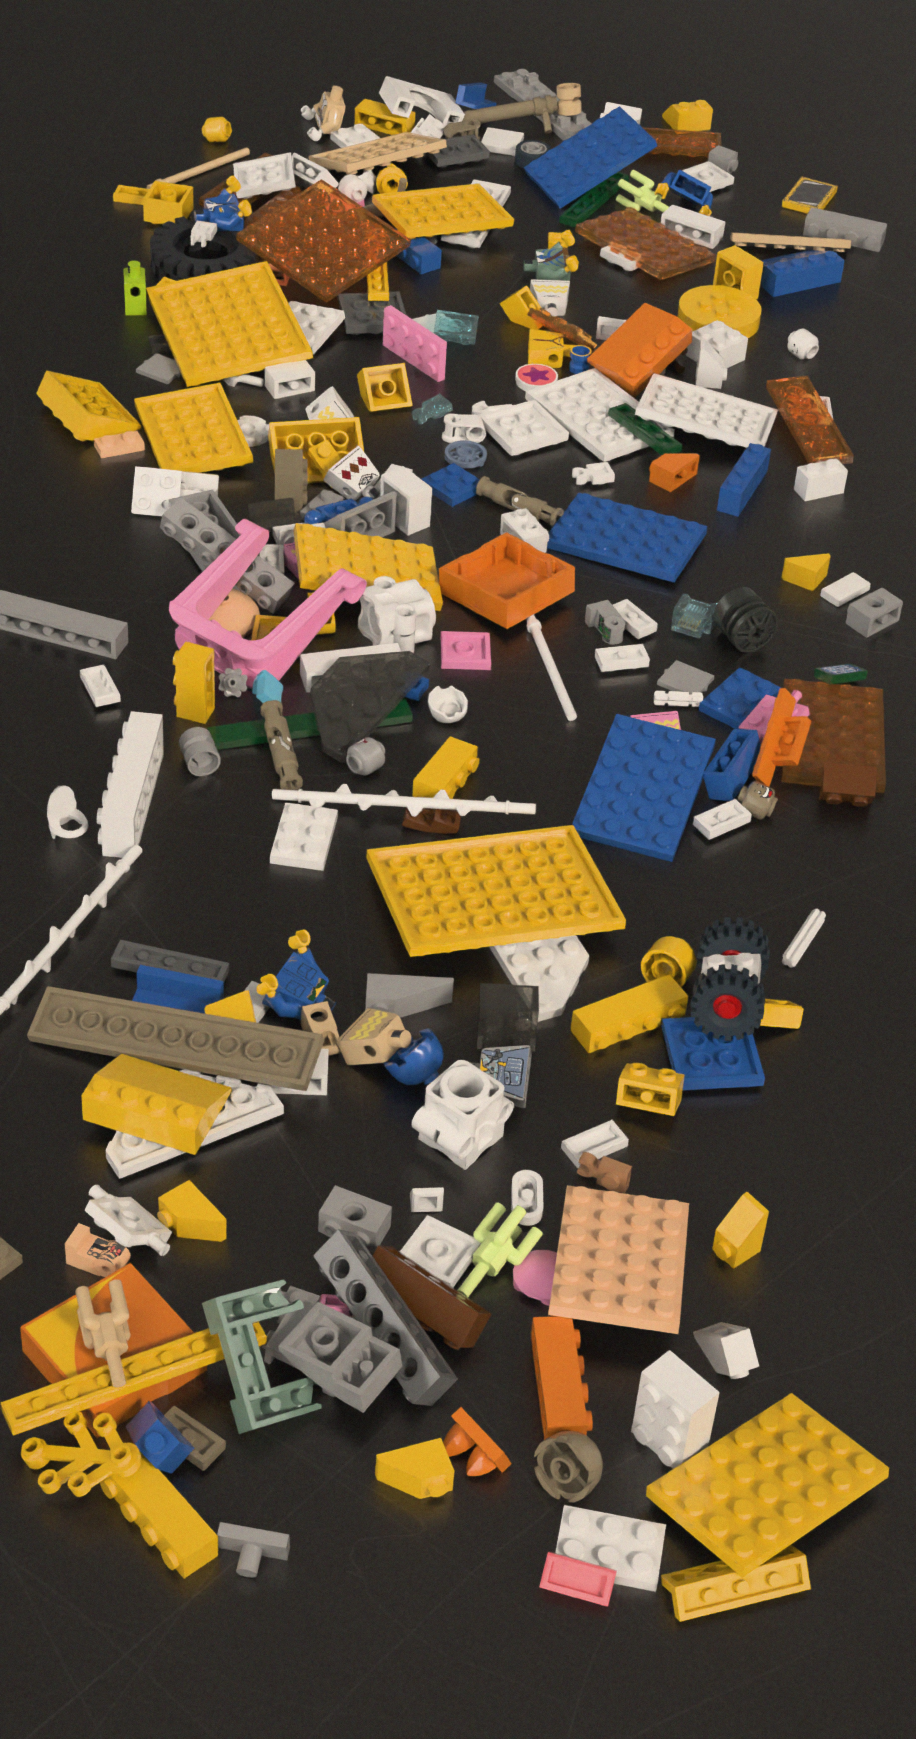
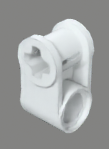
M447 414L444 416V423L446 425L445 431L442 433V439L445 442L452 443L467 440L479 443L484 440L486 431L483 420L479 415Z

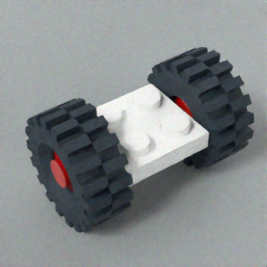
M725 917L724 923H721L718 919L713 922V928L708 925L705 928V933H702L700 937L697 956L698 968L702 969L698 982L695 981L693 987L691 1016L692 1018L695 1017L694 1023L697 1027L703 1025V1033L707 1035L711 1031L713 1032L712 1038L719 1039V1036L723 1035L725 1036V1041H731V1037L735 1035L737 1040L743 1039L744 1032L748 1036L754 1033V1027L758 1029L761 1025V1019L764 1016L765 993L762 982L760 983V978L763 979L766 970H768L769 939L767 935L763 936V929L760 926L754 929L753 921L748 920L747 924L742 923V917H737L736 921H731V917Z

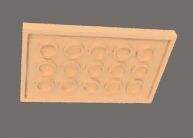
M567 1185L548 1315L678 1334L689 1203Z

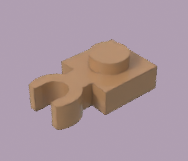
M582 1153L578 1161L581 1164L577 1170L579 1175L583 1177L593 1176L597 1178L596 1184L609 1190L623 1194L626 1193L629 1187L632 1166L603 1156L600 1161L591 1153Z

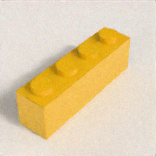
M668 974L574 1010L570 1031L585 1050L591 1053L624 1039H630L647 1030H653L662 1025V1019L685 1016L688 995L673 977Z
M142 1453L141 1465L133 1475L120 1477L112 1474L100 1482L105 1495L110 1499L114 1497L120 1504L125 1518L129 1522L134 1521L141 1528V1534L150 1546L155 1545L160 1550L167 1567L171 1570L176 1569L184 1579L218 1556V1536L162 1472L156 1469Z

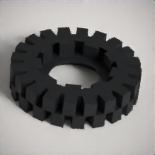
M191 215V221L183 216L175 218V223L171 221L163 223L162 228L158 227L150 238L152 272L155 276H159V280L167 277L179 281L262 262L261 238L252 227L247 228L246 223H244V231H217L211 241H206L205 247H209V250L227 251V256L217 259H196L185 256L184 251L186 250L188 252L201 250V242L191 245V230L196 223L194 215Z

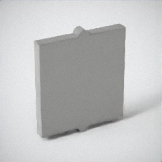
M157 353L150 359L144 360V363L136 369V373L165 384H169L176 377L179 378L181 374L175 360Z
M676 660L669 669L664 670V674L657 681V685L671 691L689 692V694H692V692L702 693L707 691L708 685L714 680V675Z

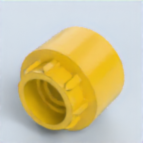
M672 936L662 937L644 955L641 961V971L647 982L670 974L679 986L682 987L695 971L697 964L693 948L685 940Z

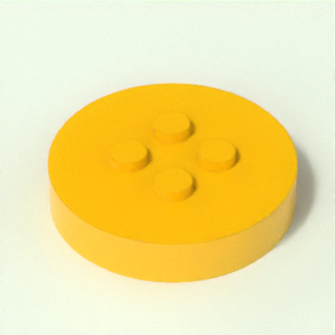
M706 285L690 289L681 296L677 317L691 327L692 332L718 320L750 338L759 329L761 306L753 296L742 290L721 285Z

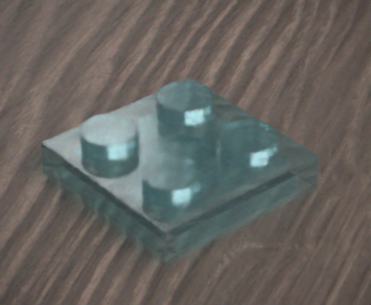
M437 310L434 334L446 342L451 341L463 345H475L478 316Z

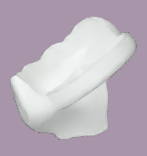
M364 170L363 174L358 177L366 184L367 191L374 194L377 188L376 176L372 173V170Z

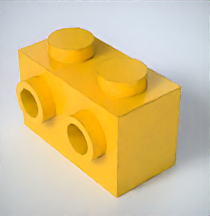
M627 1063L619 1077L616 1104L674 1116L682 1098L684 1074L676 1073V1071L667 1068L660 1070L649 1068L642 1063Z

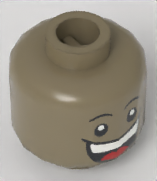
M753 781L749 787H742L737 800L741 801V805L752 814V817L761 820L765 816L770 817L778 798L775 797V790L773 788Z

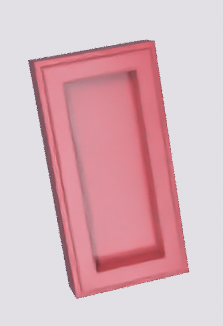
M549 1551L539 1587L608 1607L617 1570Z

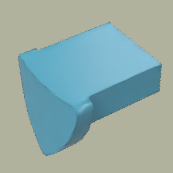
M262 670L254 679L252 693L256 694V697L262 703L272 700L281 702L283 685L271 673Z

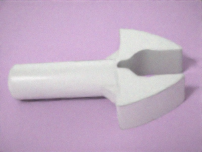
M246 374L223 379L224 382L233 387L238 382L262 387L264 384L263 378Z
M481 401L472 406V414L479 415L513 405L487 406L485 401Z

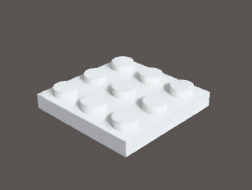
M291 152L233 164L234 176L241 184V189L236 192L237 199H247L258 194L268 195L279 190L288 191L296 187Z
M536 400L479 414L483 420L485 430L511 456L567 441L569 437V432Z

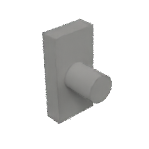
M220 1522L217 1533L219 1548L240 1552L236 1569L239 1575L251 1578L256 1577L261 1556L288 1560L290 1551L289 1534Z

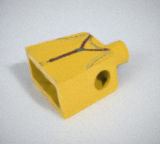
M530 329L528 364H543L551 368L562 367L563 357L571 358L570 350L576 345L563 344V334Z

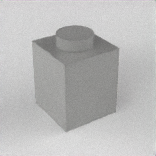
M718 145L709 152L708 161L731 174L738 167V152Z

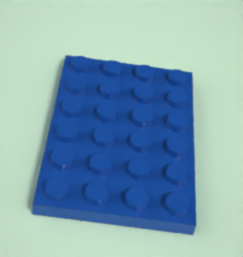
M619 106L602 118L597 119L588 127L580 130L574 136L564 140L552 150L547 151L538 159L530 162V164L524 167V170L539 188L561 209L656 148L657 143L650 134Z
M578 493L564 511V515L559 518L548 533L549 541L547 542V548L675 582L707 534V526L694 521L678 519L675 516L659 514L652 510H644L632 505L613 502L610 499L594 497L587 493Z
M616 714L572 823L580 838L673 862L703 780V773L714 750L716 739Z

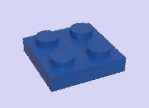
M452 463L421 480L432 487V494L453 507L477 495L476 487L480 479Z

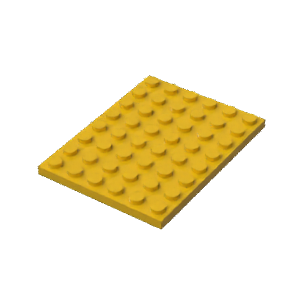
M267 261L146 288L147 297L187 387L198 386L211 381H220L228 377L241 376L254 371L259 372L267 366L313 358L312 349Z
M574 825L367 849L368 863L410 957L625 929L626 919Z

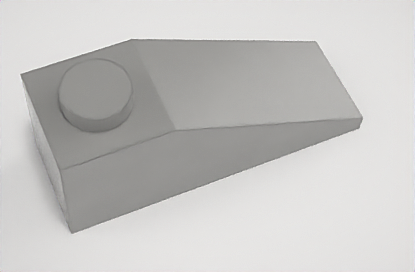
M368 973L365 1011L367 1008L395 1013L401 1018L451 1003L454 978Z

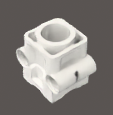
M380 576L374 580L373 586L366 587L359 599L362 608L358 618V629L365 637L372 641L373 646L398 643L403 657L414 653L416 643L432 639V629L436 622L434 603L429 592L423 589L416 579L396 583L391 577Z
M458 1060L426 1087L425 1105L416 1112L411 1125L412 1128L419 1132V1140L443 1152L455 1164L466 1170L486 1148L494 1145L503 1137L504 1123L511 1115L514 1103L504 1097V1085L468 1061Z

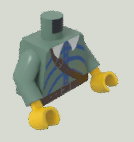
M564 231L561 234L563 241L556 243L551 249L536 250L535 260L524 259V272H535L536 280L570 281V272L576 271L579 264L575 255L569 257L568 248H564L575 243L571 231Z

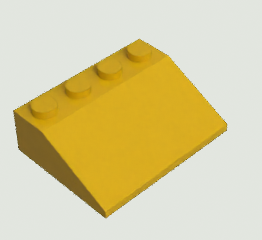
M46 370L36 394L41 398L42 403L53 411V415L63 422V426L70 429L76 439L80 441H94L95 438H101L105 435L112 436L141 429L142 425L100 382Z
M359 417L270 422L268 441L274 473L275 449H303V459H307L308 484L325 483L323 475L307 454L308 449L328 440L341 459L358 445L364 451Z
M120 1054L94 1074L82 1093L83 1120L195 1155L232 1092V1087Z

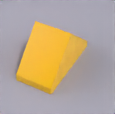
M828 553L785 558L782 579L814 591L827 576L831 556Z

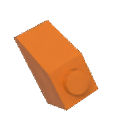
M663 454L658 459L652 461L649 467V482L672 492L697 474L700 455Z

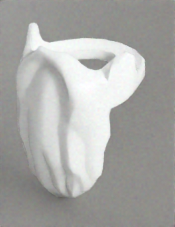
M65 785L54 789L47 805V818L53 839H55L56 835L63 838H76L83 835L88 829V820L76 808L77 802L74 798V792ZM72 819L82 824L79 829L74 831L64 830L60 826Z

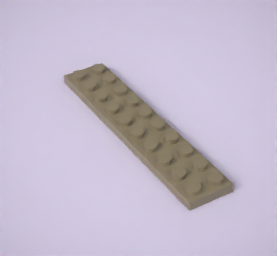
M50 986L46 988L27 1033L29 1040L32 1042L114 1057L125 1054L158 1065L307 1091L324 1043L323 1035L318 1033Z

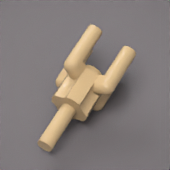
M116 1279L108 1284L112 1298L110 1303L111 1312L94 1314L88 1287H78L75 1292L79 1306L77 1314L84 1345L88 1349L94 1348L96 1357L107 1361L112 1384L114 1387L119 1388L126 1384L120 1355L128 1351L127 1341L130 1339L131 1334L127 1322L129 1311L122 1282Z

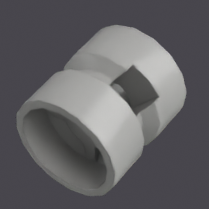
M202 727L186 730L179 739V747L190 773L195 776H206L213 773L220 765V756L210 732Z

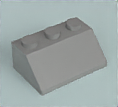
M392 491L324 522L325 527L345 532H357L368 536L384 537L395 532L397 493Z

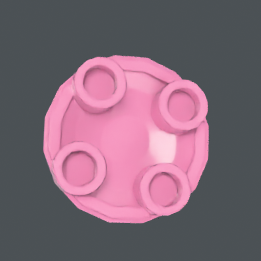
M534 1250L529 1252L524 1261L513 1268L514 1288L517 1291L523 1292L528 1297L540 1300L543 1304L550 1306L557 1252L550 1250Z

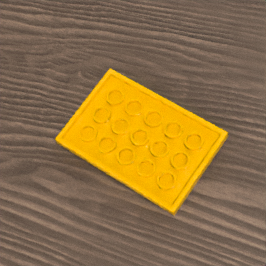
M480 184L383 193L372 196V203L407 239L423 236L433 237L440 234L451 235L458 232L469 233L476 230L487 231L493 228L504 229L514 224V218Z
M221 383L134 399L136 410L160 469L202 473L253 463L252 452Z
M295 523L293 532L300 588L317 590L341 568L365 579L367 582L366 587L373 586L374 580L380 576L391 577L396 583L416 579L420 586L429 592L435 610L441 611L443 601L432 546L409 543L403 540L385 539L380 536L362 535L357 532L339 531L334 528L316 527L311 524Z
M791 1393L646 1487V1496L743 1578L887 1479L889 1467Z

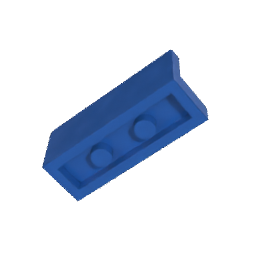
M481 82L460 84L458 87L455 104L480 109L496 106L497 103L484 99L487 84Z
M140 965L137 970V990L132 1001L205 1014L204 1008L207 1005L224 999V982Z

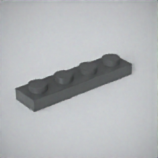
M124 940L119 941L111 958V967L137 972L140 965L223 982H225L229 973V963Z

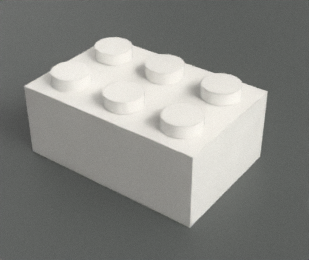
M669 1350L641 1373L631 1432L641 1444L647 1445L654 1451L663 1464L674 1469L708 1447L720 1392Z

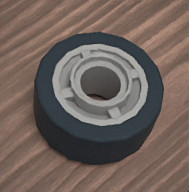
M522 141L516 145L515 162L518 166L524 168L530 162L552 149L547 143L542 141Z

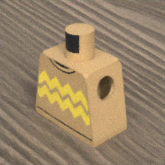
M367 1008L336 1042L347 1065L384 1063L399 1048H407L410 1045L411 1034L405 1030L397 1014Z

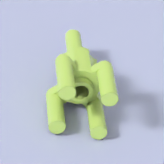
M636 170L631 171L630 177L644 184V186L637 188L623 179L618 182L619 187L634 195L635 202H632L619 194L616 198L618 203L634 211H639L643 206L651 212L658 209L664 213L669 208V206L661 202L662 196L659 194L654 195L655 192L652 191L654 181Z
M495 1203L473 1233L474 1238L481 1243L472 1255V1262L475 1268L457 1291L469 1297L485 1274L496 1276L506 1261L515 1266L520 1265L543 1233L538 1228L532 1227L517 1249L513 1247L512 1244L522 1232L521 1228L517 1225L526 1215V1210L523 1207L517 1205L498 1231L490 1232L506 1211L502 1204Z

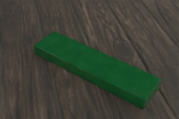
M627 403L609 408L608 416L659 454L681 452L682 444L653 422L635 415L636 410Z

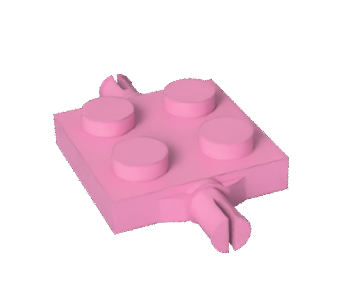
M793 690L791 695L796 699V704L792 716L808 717L810 714L808 706L797 704L799 699L802 698L801 692ZM765 695L741 723L739 729L757 730L760 743H762L777 697Z

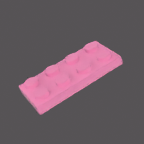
M393 306L385 307L383 346L437 382L444 380L447 342Z

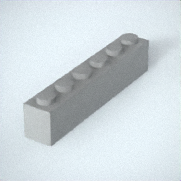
M0 590V629L112 659H117L128 644L127 622Z

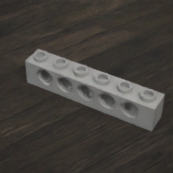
M182 497L162 515L160 528L163 532L178 541L185 550L194 553L207 566L213 563L236 540V538ZM257 555L247 568V572H244L235 584L243 594L249 595L263 609H267L274 614L291 596L295 583Z

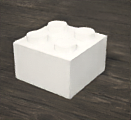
M717 320L692 332V343L687 347L688 352L686 353V356L697 362L700 338L705 339L723 358L725 368L745 360L748 337L730 328L723 322Z
M404 466L382 474L380 497L392 491L397 493L395 526L407 535L430 527L432 487Z

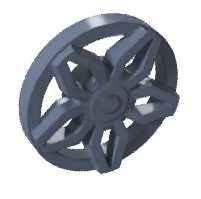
M455 441L445 448V460L450 464L455 463L463 469L482 467L486 461V449L481 444L473 441Z

